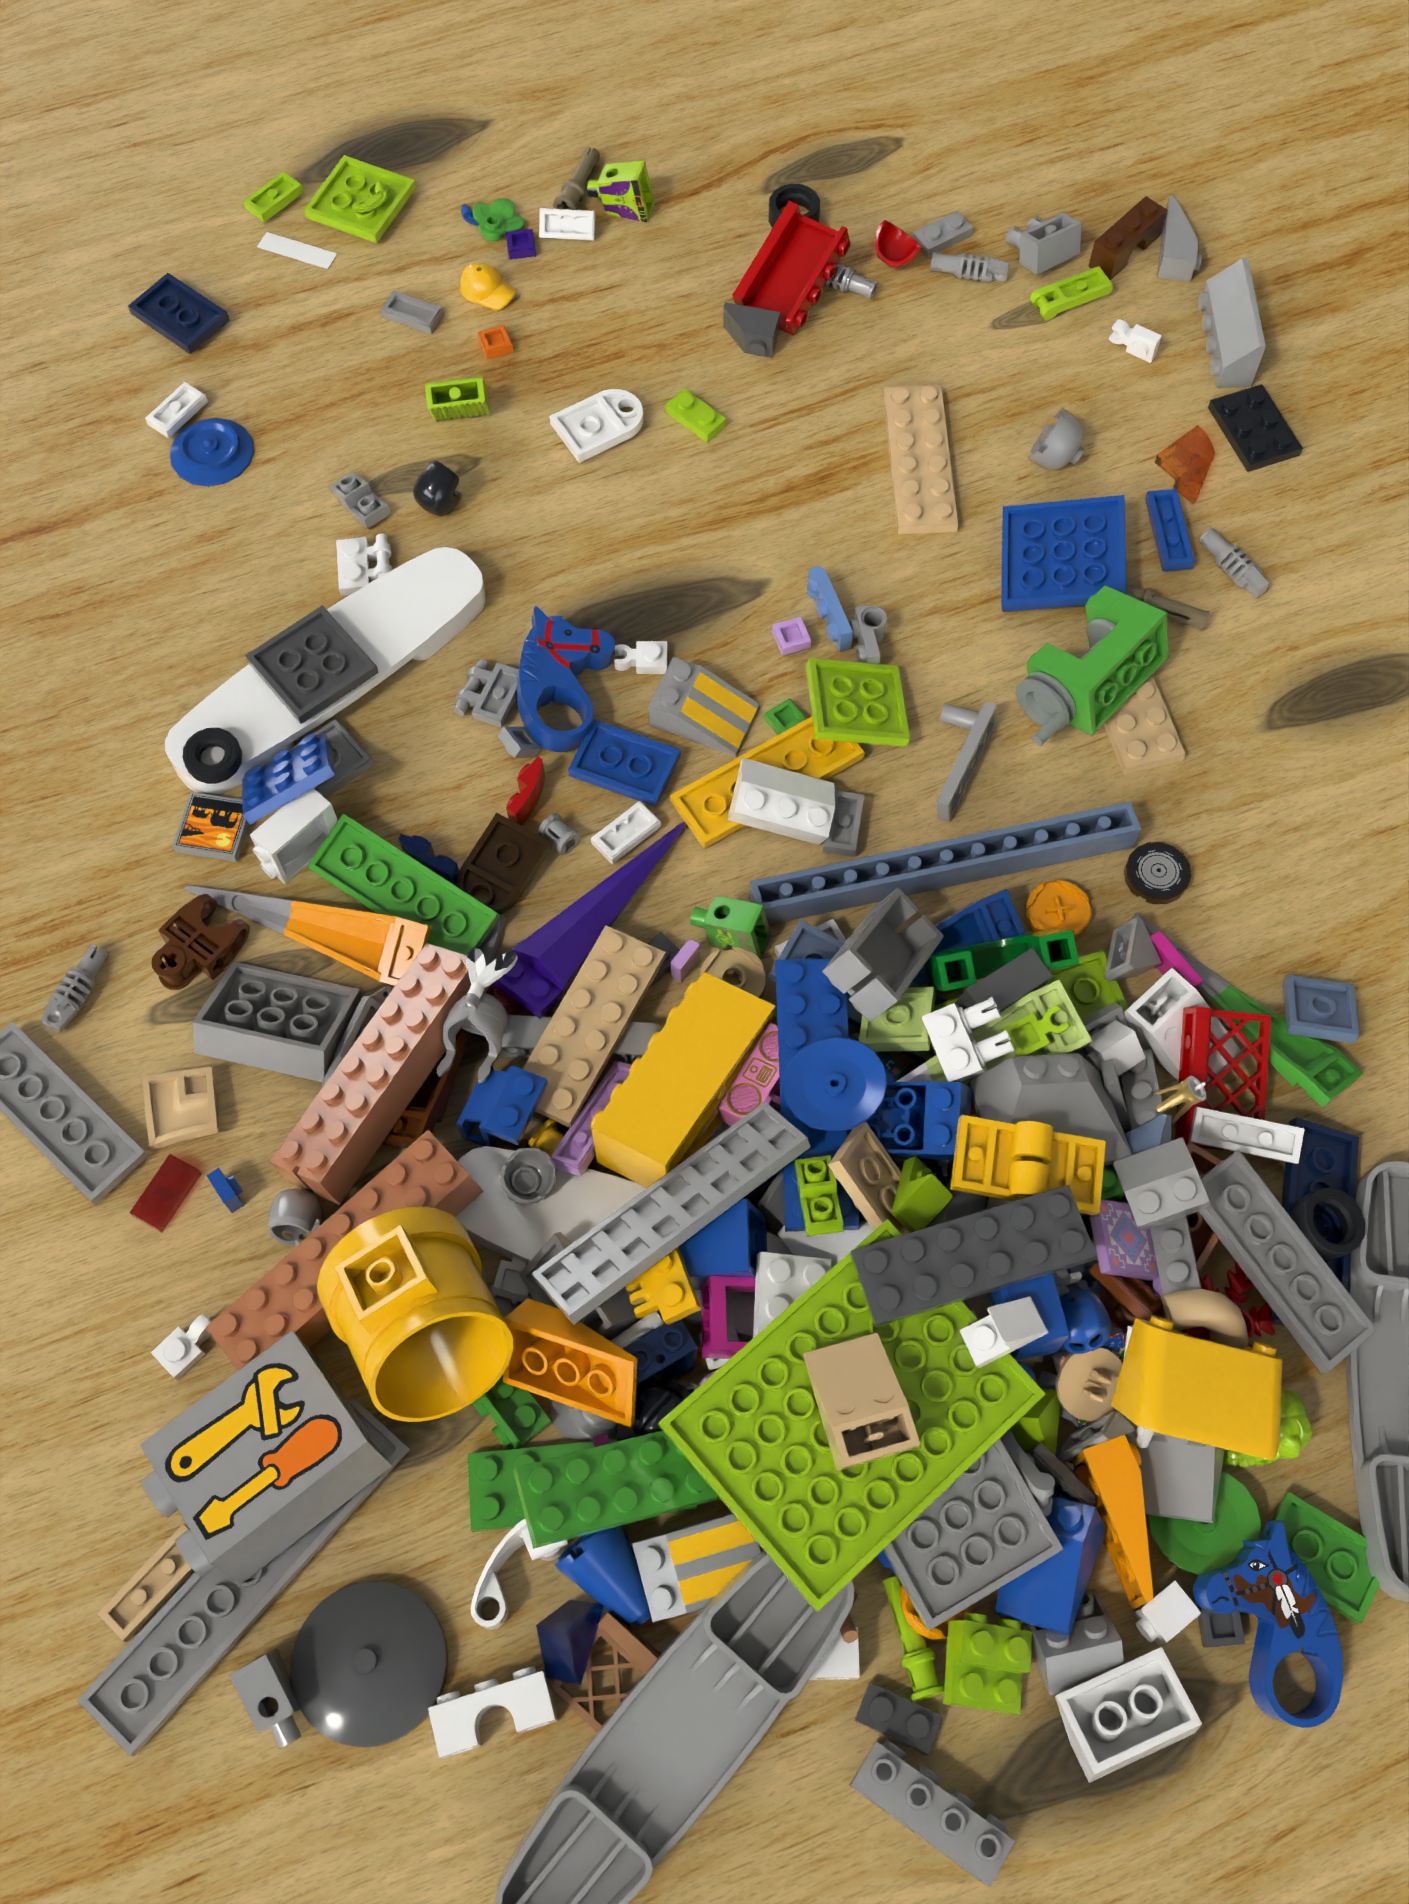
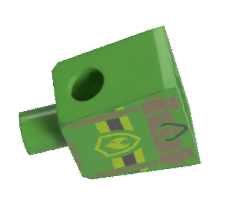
M717 896L713 899L709 909L695 906L690 918L691 925L705 929L709 944L724 951L732 950V947H738L754 953L760 960L772 936L764 906L757 903Z

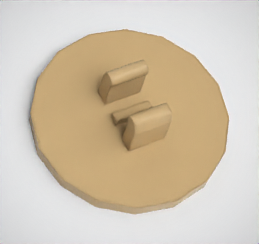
M1103 1347L1088 1353H1071L1067 1356L1058 1370L1055 1383L1057 1398L1064 1410L1077 1419L1095 1421L1115 1411L1116 1409L1111 1406V1402L1122 1367L1119 1357Z

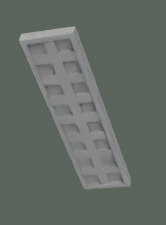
M762 1103L532 1273L535 1281L573 1325L809 1149L811 1146L808 1138L768 1103Z

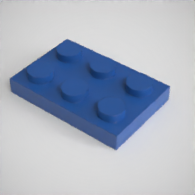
M593 719L568 769L570 777L657 807L681 757V750Z

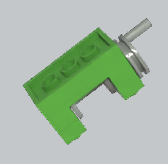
M1104 585L1086 603L1087 636L1090 649L1081 658L1047 643L1037 653L1032 654L1027 662L1028 676L1017 686L1016 696L1024 712L1042 727L1032 737L1034 743L1042 746L1056 731H1061L1067 724L1093 736L1169 658L1167 612Z

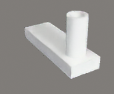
M1195 1107L1189 1142L1234 1152L1239 1150L1244 1154L1299 1164L1304 1128Z

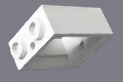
M312 788L285 804L250 834L255 845L252 851L262 862L260 864L261 869L271 879L277 877L286 885L307 867L338 822L332 804Z

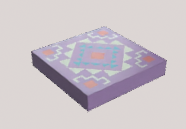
M1101 1199L1100 1213L1096 1216L1089 1215L1101 1274L1145 1280L1159 1278L1151 1230L1139 1231L1129 1204Z

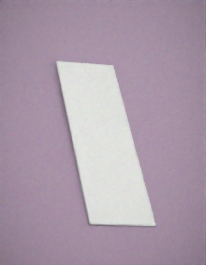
M266 232L257 248L325 269L329 268L337 253Z

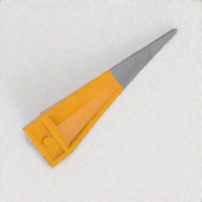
M192 885L185 886V889L198 896L209 894L217 901L218 905L303 943L380 982L394 986L425 943L428 942L432 927L431 925L401 916Z

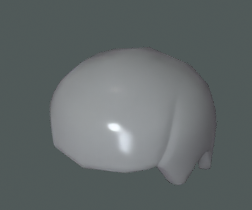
M536 1147L518 1149L502 1167L500 1173L502 1189L509 1199L522 1205L538 1203L551 1192L555 1185V1163L548 1153Z

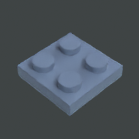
M1286 975L1283 981L1287 1034L1356 1044L1360 1031L1354 984Z

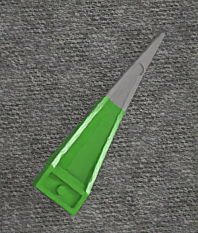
M1136 912L1133 915L1132 919L1139 917L1143 920L1149 936L1159 931L1141 914ZM1163 934L1202 978L1203 982L1199 990L1219 1010L1271 1015L1268 1061L1293 1087L1300 1085L1307 1095L1322 1108L1363 1075L1339 1049L1318 1038L1287 1034L1285 1019L1226 982ZM1232 1019V1021H1233L1235 1024H1237V1023L1240 1021V1020ZM1249 1021L1240 1029L1250 1043L1259 1037L1260 1022Z

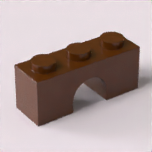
M1145 196L1094 241L1088 267L1092 269L1100 266L1109 280L1114 278L1127 266L1129 257L1136 245L1145 250L1161 236L1168 210Z

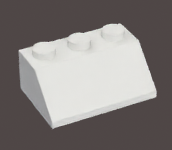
M742 758L727 820L820 845L829 837L834 815V783Z
M1162 1647L1055 1696L1069 1742L1089 1783L1195 1734L1202 1725Z

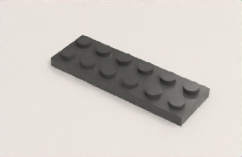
M1069 1185L851 1251V1258L875 1327L1095 1260L1097 1257Z

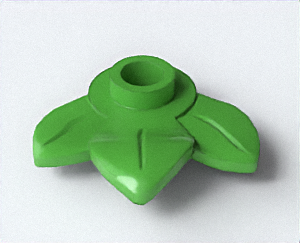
M507 198L496 199L491 205L477 202L473 208V218L479 223V231L482 233V237L488 241H498L505 232L519 231L526 223L524 218L514 215L515 205Z

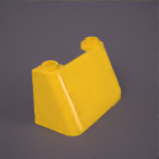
M1152 1315L1150 1321L1135 1318L1111 1406L1134 1424L1153 1432L1275 1460L1280 1445L1283 1358L1276 1355L1277 1348L1254 1341L1253 1347L1245 1346L1244 1349L1184 1335L1173 1329L1174 1322L1162 1317Z

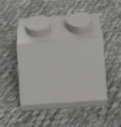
M1183 1137L1113 1162L1140 1232L1211 1207L1210 1200Z

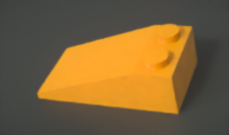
M528 1298L503 1318L513 1337V1353L503 1373V1383L628 1427H632L635 1424L636 1357L578 1321L573 1325L559 1308Z
M1122 1435L1083 1449L1072 1462L1078 1469L1075 1472L1077 1478L1097 1497L1092 1506L1096 1507L1106 1528L1103 1541L1130 1607L1134 1610L1153 1601L1154 1597L1142 1477L1139 1468L1142 1461L1133 1442L1129 1443L1126 1435Z

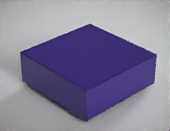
M533 229L505 232L509 260L536 257Z

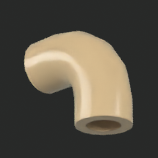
M1199 1288L1180 1290L1162 1295L1166 1319L1174 1322L1173 1329L1182 1331L1189 1328L1205 1327L1209 1331L1210 1341L1240 1349H1244L1248 1345L1247 1327L1239 1307L1222 1293Z

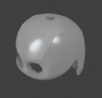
M299 1188L287 1189L278 1193L271 1204L268 1219V1228L274 1239L281 1244L298 1246L304 1240L299 1239L301 1235L311 1234L322 1224L323 1209L319 1198L314 1193ZM284 1231L294 1236L292 1239L284 1237L282 1232Z

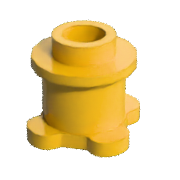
M548 1119L541 1129L531 1137L528 1143L531 1147H536L548 1153L550 1157L564 1137L557 1130V1127L554 1125L555 1121L552 1119Z

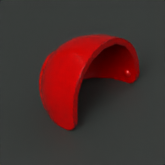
M883 220L879 225L875 236V252L878 258L889 267L898 268L906 266L913 262L923 250V247L915 239L891 222Z

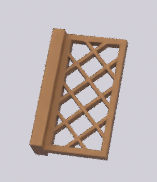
M607 1612L598 1623V1627L549 1688L598 1732L603 1723L596 1718L595 1700L616 1699L618 1707L622 1702V1698H625L629 1693H622L620 1669L635 1667L643 1676L659 1658L661 1653L630 1625H626L614 1614ZM600 1637L613 1647L614 1664L593 1666L592 1647ZM619 1653H620L629 1663H620ZM586 1656L587 1666L577 1667ZM614 1669L616 1693L595 1695L593 1671ZM587 1671L589 1696L574 1697L562 1686L572 1673ZM589 1701V1710L580 1702Z

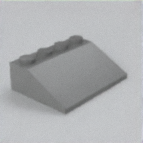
M233 962L192 1022L194 1052L204 1056L323 1082L335 1057L333 1054L353 1016L360 996V989Z

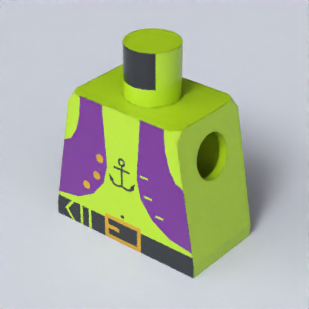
M645 161L607 164L604 166L599 180L588 181V196L601 198L604 210L608 215L648 222L655 201Z

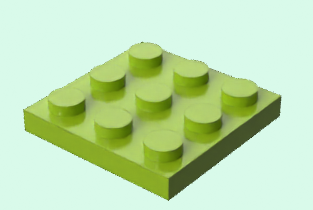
M344 155L304 208L305 217L378 243L416 190L415 180ZM378 181H381L385 185L387 198L384 203L368 212H355L352 204H362L376 195L375 186Z
M819 658L808 659L806 671L815 739L907 747L910 741V734L898 666Z

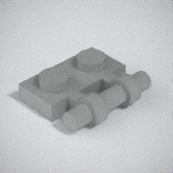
M479 659L475 667L470 668L467 674L468 681L464 689L458 691L453 711L463 716L467 708L473 706L472 715L474 719L502 728L517 698V676L519 669L497 662L493 671L490 672L487 671L489 663L484 659ZM485 684L481 694L476 693L478 687Z

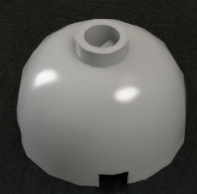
M1061 408L1054 415V418L1058 420L1055 424H1047L1030 451L1032 454L1028 456L1029 460L1045 469L1057 470L1063 468L1069 462L1075 464L1084 452V449L1081 447L1084 439L1083 427L1080 421L1064 408Z

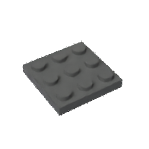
M323 605L245 655L249 665L300 724L379 673L376 664Z

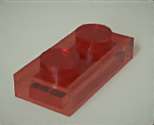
M169 1154L129 1213L134 1218L162 1233L202 1173L199 1169Z

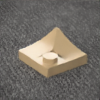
M212 1066L142 1076L146 1126L151 1151L181 1141L219 1134Z

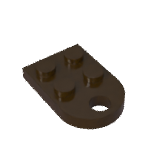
M496 812L461 866L457 876V887L472 897L481 889L488 890L490 896L483 904L498 914H502L517 903L553 846L545 838Z

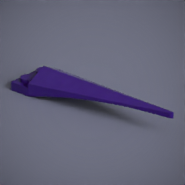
M685 822L677 825L512 949V952H516L518 956L515 965L492 984L541 1019L563 998L605 925L609 927L613 925L653 869L685 829Z

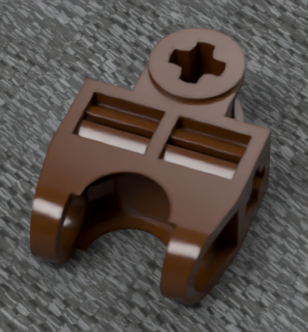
M209 894L199 895L181 907L158 930L166 944L153 955L152 968L159 975L162 985L170 990H179L186 987L200 971L213 980L236 957L245 944L250 932V926L242 919H237L230 924L226 923L218 928L208 927L212 920L210 917L216 910L217 901Z

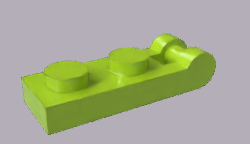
M1100 266L1035 290L1030 296V301L1035 307L1040 308V315L1045 321H1048L1060 312L1110 294L1113 284Z

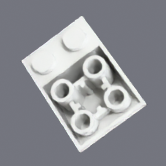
M1171 968L1125 1011L1124 1016L1128 1027L1135 1031L1141 1047L1144 1050L1151 1049L1154 1059L1179 1081L1183 1008L1210 1007L1200 993ZM1211 1017V1032L1219 1040L1227 1031L1218 1018ZM1229 1038L1223 1044V1047L1232 1058L1241 1051L1232 1038ZM1218 1050L1209 1056L1208 1066L1215 1074L1228 1064Z

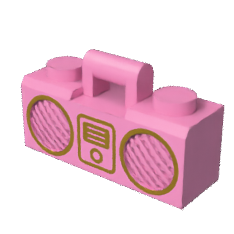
M769 1023L718 1106L721 1121L730 1126L764 1102L768 1103L773 1109L774 1107L780 1109L777 1026Z

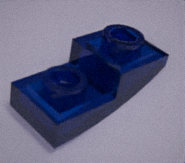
M403 834L400 835L399 842L402 852L457 887L459 868L454 860L444 855L436 857L432 844L421 836L413 835L410 837Z

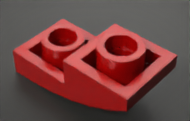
M538 756L531 764H526L520 770L517 778L520 793H515L509 799L506 807L508 819L521 826L533 812L544 786L545 772L543 760Z

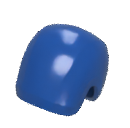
M1083 1289L1069 1291L1060 1296L1070 1335L1062 1345L1063 1348L1070 1353L1084 1354L1102 1347L1109 1339L1111 1322L1108 1312L1099 1297L1093 1292ZM1100 1334V1337L1096 1342H1089L1096 1335ZM1071 1343L1083 1344V1346L1078 1347Z

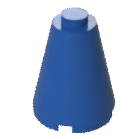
M622 1525L581 1536L554 1563L561 1573L626 1625L635 1622L637 1626H640L651 1617L635 1553Z

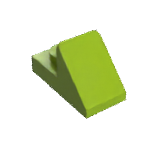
M914 1156L904 1161L891 1214L910 1233L924 1229L951 1201L953 1195L937 1179L933 1172Z

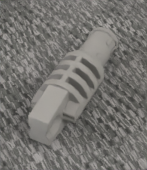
M933 252L930 271L955 274L954 277L958 279L964 277L965 280L971 278L973 281L981 280L980 282H1005L1009 263L989 256L984 258L981 255H965L962 252L961 254L958 253V256Z
M838 262L835 274L830 281H826V286H833L834 289H840L844 293L849 291L856 292L872 299L877 290L878 282L858 275L854 268L847 267L844 264L840 265Z
M1210 528L1201 536L1199 542L1214 555L1216 565L1222 568V571L1228 574V577L1234 580L1237 586L1241 589L1245 588L1255 598L1266 592L1269 582L1263 577V571L1237 545H1230L1214 528Z
M89 945L78 966L68 970L55 993L51 996L41 1019L43 1025L61 1033L78 1014L90 992L95 987L96 980L94 977L104 961L109 957L105 950L99 948L96 951V945Z

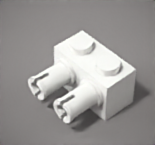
M993 997L964 1010L953 1003L922 1016L948 1082H964L986 1072L985 1066L987 1061L1015 1051L1013 1043L1009 1041L1011 1038L1007 1030L979 1042L972 1037V1029L1002 1018L999 1010L995 1008L997 1004Z

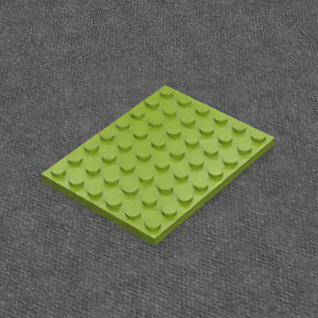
M886 1219L853 1250L895 1238L902 1234ZM849 1252L665 1416L658 1425L812 1608L819 1612L1045 1395V1392L1009 1353L981 1368L976 1366L959 1330L979 1321V1319L962 1301L875 1327L851 1258V1252ZM878 1333L908 1403L920 1446L837 1471L803 1353Z

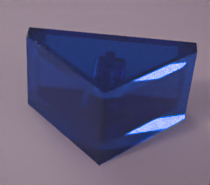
M568 1600L536 1625L545 1674L548 1679L581 1685L604 1606L598 1603Z

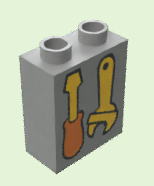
M293 1330L140 1444L154 1468L152 1473L141 1480L143 1489L155 1507L165 1517L168 1518L179 1510L189 1528L175 1539L176 1545L186 1562L200 1577H204L216 1568L240 1585L392 1467L319 1357Z

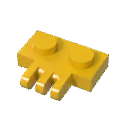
M679 1247L625 1286L627 1292L636 1291L629 1295L632 1305L643 1303L634 1308L636 1318L646 1317L659 1310L663 1321L670 1325L702 1309Z

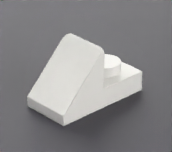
M1030 1296L987 1308L988 1316L959 1330L976 1366L979 1368L1049 1333Z

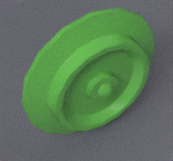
M1222 1470L1213 1523L1148 1515L1151 1536L1163 1556L1181 1570L1196 1575L1231 1563L1236 1558L1240 1549L1244 1547L1243 1540L1259 1539L1262 1527L1258 1506L1245 1485Z

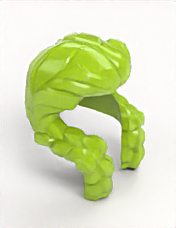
M1282 1388L1280 1445L1275 1460L1225 1449L1222 1466H1264L1265 1464L1270 1465L1281 1458H1297L1300 1455L1301 1449L1309 1443L1313 1432L1303 1400L1298 1394Z

